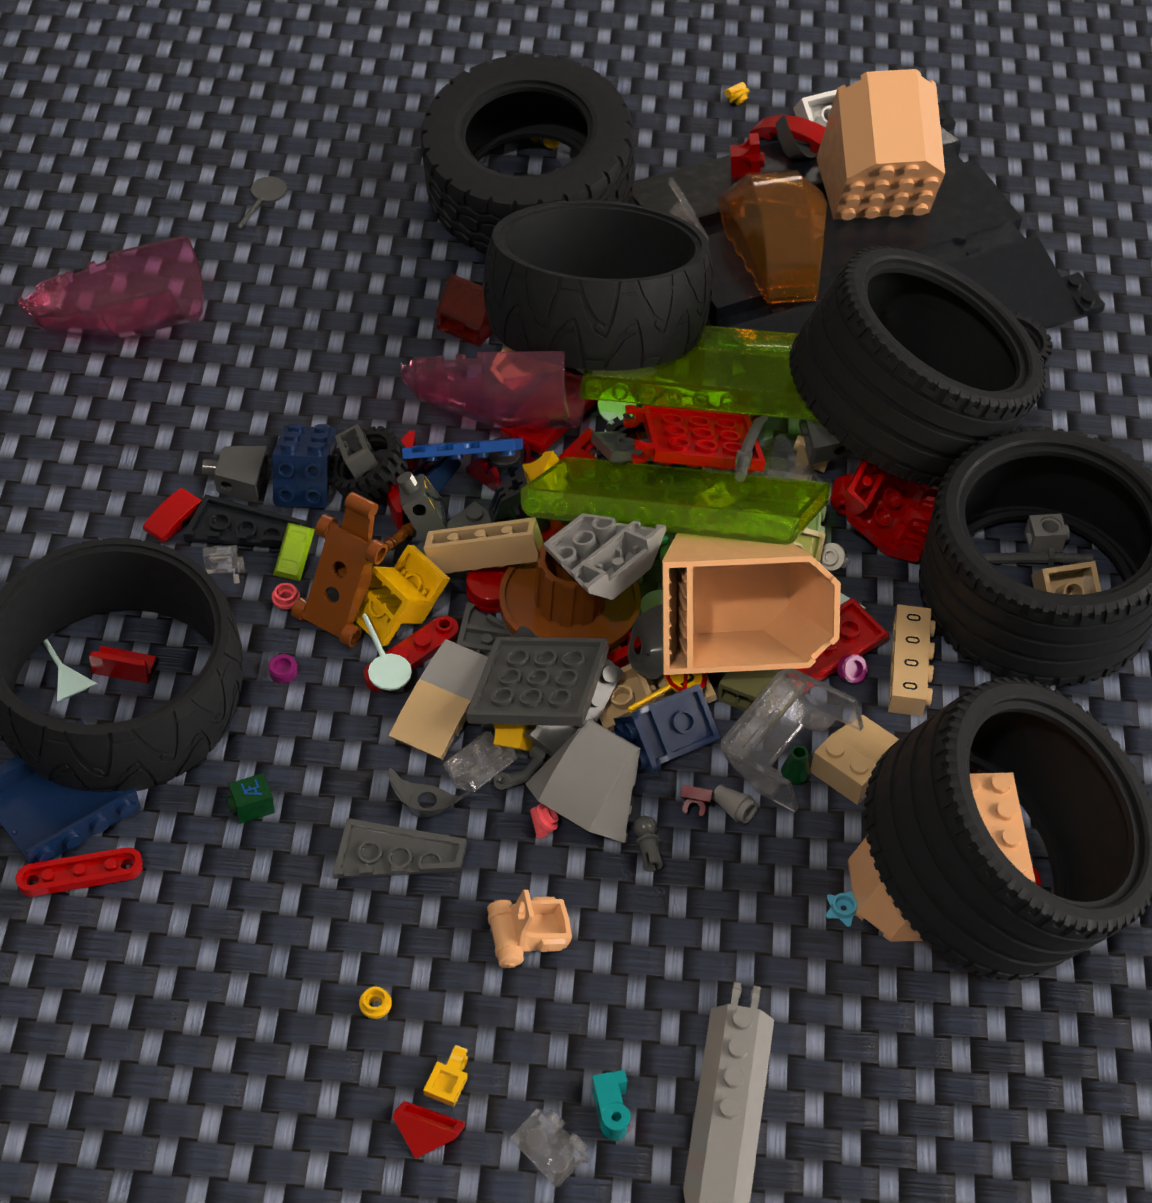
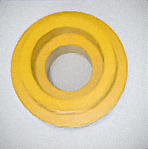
M380 987L368 988L359 1000L361 1012L366 1017L372 1019L382 1018L387 1015L392 1005L389 993ZM377 1001L381 1003L378 1007L370 1006L372 1002Z

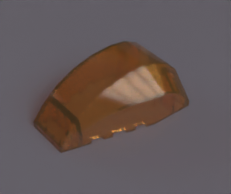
M798 170L747 173L718 197L726 237L735 245L734 250L738 256L743 258L745 268L748 273L751 272L754 276V282L767 303L817 300L827 208L823 192Z

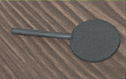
M270 176L257 179L252 184L251 193L257 201L238 224V229L244 226L261 202H275L286 195L287 186L283 180Z

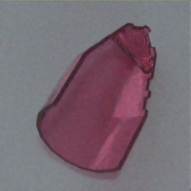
M183 235L116 251L109 254L111 259L97 265L95 261L87 263L88 268L75 274L70 270L41 282L35 286L37 291L31 293L27 299L23 300L20 297L17 301L21 310L43 329L126 338L198 321L203 313L204 290L201 271L188 235Z
M564 351L477 352V358L465 359L466 355L457 354L455 360L444 361L443 356L412 359L408 367L406 364H401V379L420 402L495 428H578L583 420L587 400L588 376L565 375Z

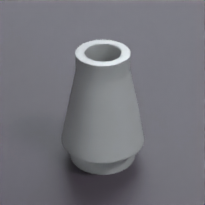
M723 785L717 786L712 794V800L717 802L735 822L748 823L757 811L758 805L750 795L729 789Z

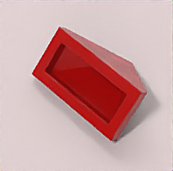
M403 1101L393 1114V1119L415 1159L456 1139L466 1123L407 1101Z

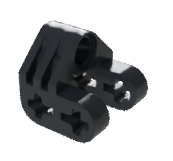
M521 463L509 464L500 473L502 484L497 486L488 512L491 523L536 517L540 532L542 533L550 525L545 504L539 494L533 492L529 477ZM517 506L520 513L518 515H516V512L514 510V508Z

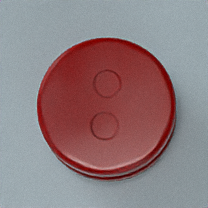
M510 565L482 568L476 571L469 570L466 577V594L468 601L474 604L477 610L485 613L500 612V584Z

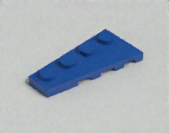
M523 438L423 444L402 448L403 459L422 458V462L437 461L438 456H447V460L463 459V454H473V458L489 457V452H498L499 457L515 455V450L523 449Z

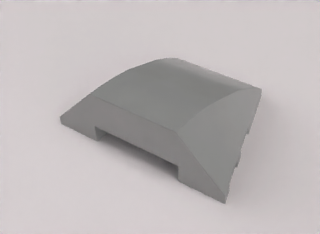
M582 513L543 544L545 550L589 594L613 600L652 568L666 532V525L657 524L656 528L641 526L640 521L623 524L616 523L613 517Z
M588 719L584 726H581L525 784L538 802L583 829L626 843L628 833H626L628 816L632 810L630 805L631 795L636 782L640 748Z

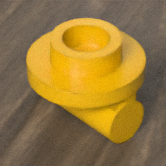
M740 82L725 89L724 94L729 98L730 104L736 103L738 106L748 99L747 94L750 91L746 88L744 82Z

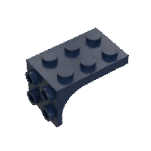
M302 423L284 425L272 454L273 503L276 506L325 508L327 506L329 464L336 443L337 428H331L327 424H318L315 427L304 426Z
M695 684L614 718L616 724L614 726L615 734L640 748L637 774L655 772L658 770V765L721 738L700 684Z

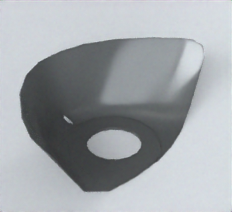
M782 115L776 122V130L780 146L785 155L792 160L816 157L818 153L810 151V144H799L794 140L786 116Z
M662 604L647 610L637 618L632 629L628 648V660L631 667L652 680L663 675ZM636 637H639L641 641V652L639 655L634 650V640Z
M392 768L388 770L389 780L395 794L409 812L418 818H429L439 815L466 797L470 792L468 791L461 796L452 795L435 786L405 781ZM422 793L434 794L437 799L435 805L430 808L421 807L417 800Z

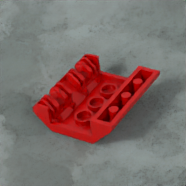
M862 459L844 492L847 521L886 556L916 562L922 555L939 488L936 486L929 487L925 484L919 485L916 482H909L904 478L900 479Z

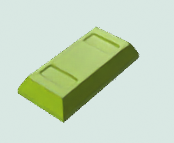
M292 523L287 524L273 573L274 576L298 582L301 581L315 529Z

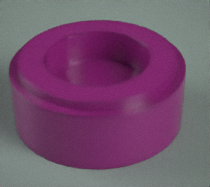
M279 654L269 661V676L273 681L288 683L297 676V662L292 656Z
M845 655L838 663V675L846 683H859L867 674L866 661L859 655Z

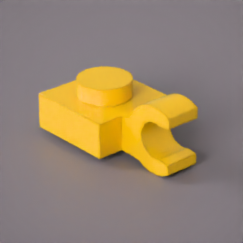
M455 1045L446 1065L437 1061L423 1090L425 1096L449 1106H455L468 1079L467 1073L462 1072L468 1060V1056H466L468 1049Z

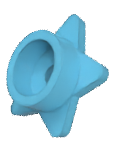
M852 891L840 893L836 896L828 894L827 900L831 907L825 915L826 918L840 919L847 927H850L853 916H856L857 901L853 897ZM842 906L846 907L845 911L841 910Z

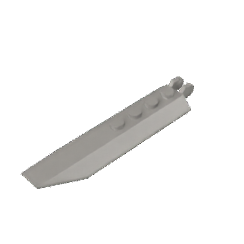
M737 982L733 984L731 1003L711 1008L683 1187L685 1203H750L774 1019L758 1009L760 986H753L751 990L750 1008L738 1006L742 988L741 983Z

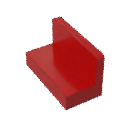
M100 646L98 652L91 651L89 655L93 674L146 684L149 683L157 663L156 656Z

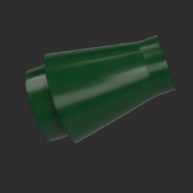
M803 745L793 746L781 767L783 778L791 785H800L810 777L808 750Z

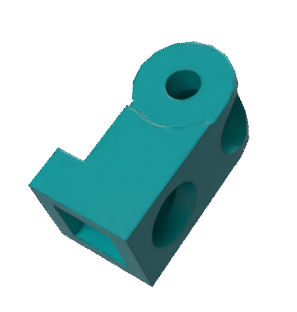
M625 1070L592 1076L591 1090L602 1134L612 1141H619L626 1137L630 1128L631 1114L629 1109L623 1105L621 1096L626 1094L627 1088Z

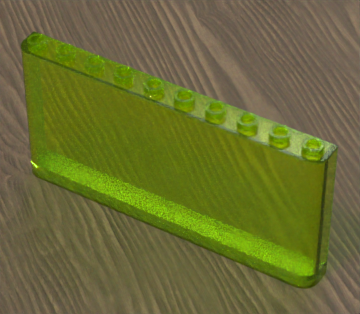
M705 325L698 344L686 355L676 360L633 370L598 371L584 369L580 387L581 399L819 421L801 399V394L798 393L797 386L794 384L790 373L789 353L797 336L795 333Z
M567 456L521 488V507L527 515L535 518L573 521L580 514L585 513L613 517L616 523L630 524L632 521H640L641 526L656 528L657 524L666 525V532L782 545L793 543L824 508L830 498V483L757 475H746V479L743 482H738L735 479V473L627 462L618 465L607 460Z

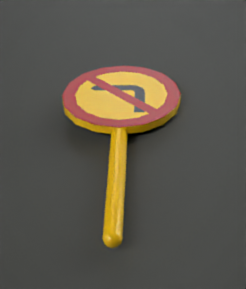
M706 673L664 675L667 685L627 708V711L630 712L641 707L671 688L678 692L695 684H700L703 689L707 682Z

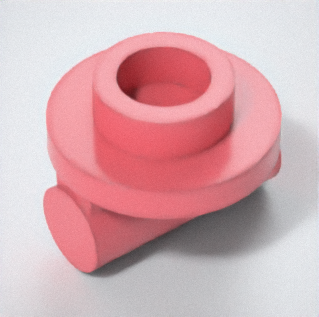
M542 803L530 810L537 838H545L549 832H553L558 828L559 817L557 812Z

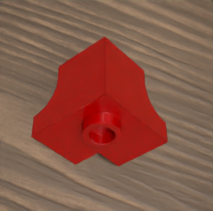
M749 133V137L744 143L730 145L732 178H746L751 183L761 182V167H765L764 153H760L759 133Z

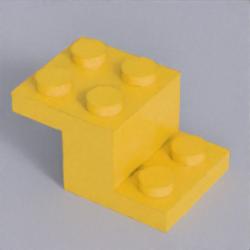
M407 545L394 567L373 566L371 568L372 581L369 583L367 597L358 610L355 622L370 635L362 618L363 614H367L381 646H388L401 624H422L450 578L415 545Z

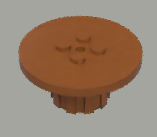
M544 544L538 550L537 562L510 565L500 584V614L513 636L519 627L525 626L537 637L608 638L609 651H611L628 638V633L632 632L634 623L640 614L641 592L637 580L613 600L589 594L545 550Z

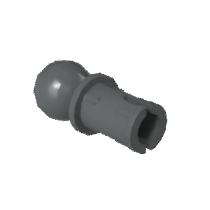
M640 816L633 824V831L638 837L636 846L641 851L643 869L648 872L657 871L655 863L658 869H661L663 866L658 847L660 838L658 835H655L657 824L649 816Z

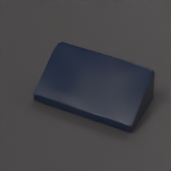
M438 456L437 461L423 462L413 476L424 474L439 493L459 469L461 461L459 459L447 460V456Z

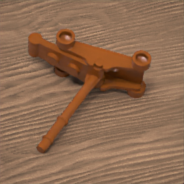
M350 492L345 500L346 509L342 525H339L338 520L328 514L322 515L318 520L315 533L325 538L311 590L308 599L299 597L291 609V616L301 622L309 621L339 637L340 642L350 648L357 644L362 634V628L353 623L362 602L368 594L369 583L373 577L371 573L372 564H380L389 551L394 550L398 544L407 537H411L416 531L412 523L409 522L404 524L391 537H387L384 542L377 539L372 541L374 518L378 511V504L355 492ZM329 587H334L339 592L337 602L332 601L328 597Z

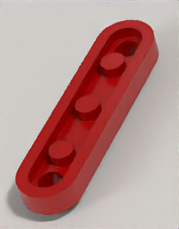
M449 616L437 617L385 652V654H397L404 657L410 663L411 670L413 671L431 659L445 639L452 642L458 639V622ZM369 663L364 669L365 685L371 690L382 691L383 689L374 686L369 679L368 669L371 664Z
M130 847L27 864L20 868L16 874V883L19 891L28 897L132 880L139 876L143 870V861L141 854L136 849ZM126 865H132L130 868L123 869ZM33 881H38L37 884L29 885Z

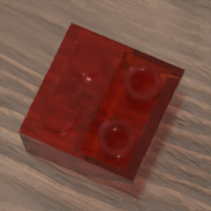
M451 274L436 310L437 329L481 347L493 333L484 302V287Z

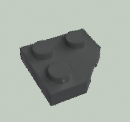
M618 431L592 432L591 442L613 464H625L626 461H632V454L639 455L643 452V450L634 449L633 443L636 440L628 438L625 433ZM641 438V439H640V440H642V441H645V442L649 443V442H648V439H644V438ZM653 458L648 459L643 464L650 463L651 461H653Z

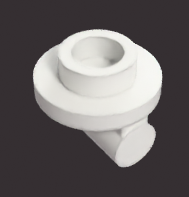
M828 543L823 546L820 563L827 570L834 571L841 567L844 569L848 565L850 560L846 557L844 549L839 544Z

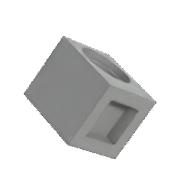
M1061 514L1029 515L1024 531L1029 552H1048L1049 547H1054L1055 552H1062L1065 541L1069 540V527L1067 524H1064Z

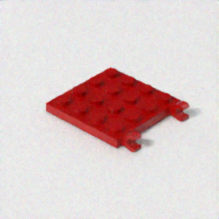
M626 405L625 412L633 414L634 417L623 419V425L626 428H634L643 422L649 442L647 443L642 440L634 441V449H640L643 452L639 455H631L633 463L643 464L648 459L653 458V462L664 466L683 464L690 468L707 466L713 467L716 470L736 469L737 450H741L745 437L752 426L749 414L643 405L642 408ZM757 439L752 450L750 469H747V473L764 471L766 461Z

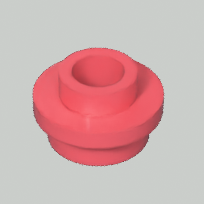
M281 583L276 586L272 593V602L279 609H292L293 604L300 597V593L293 584Z

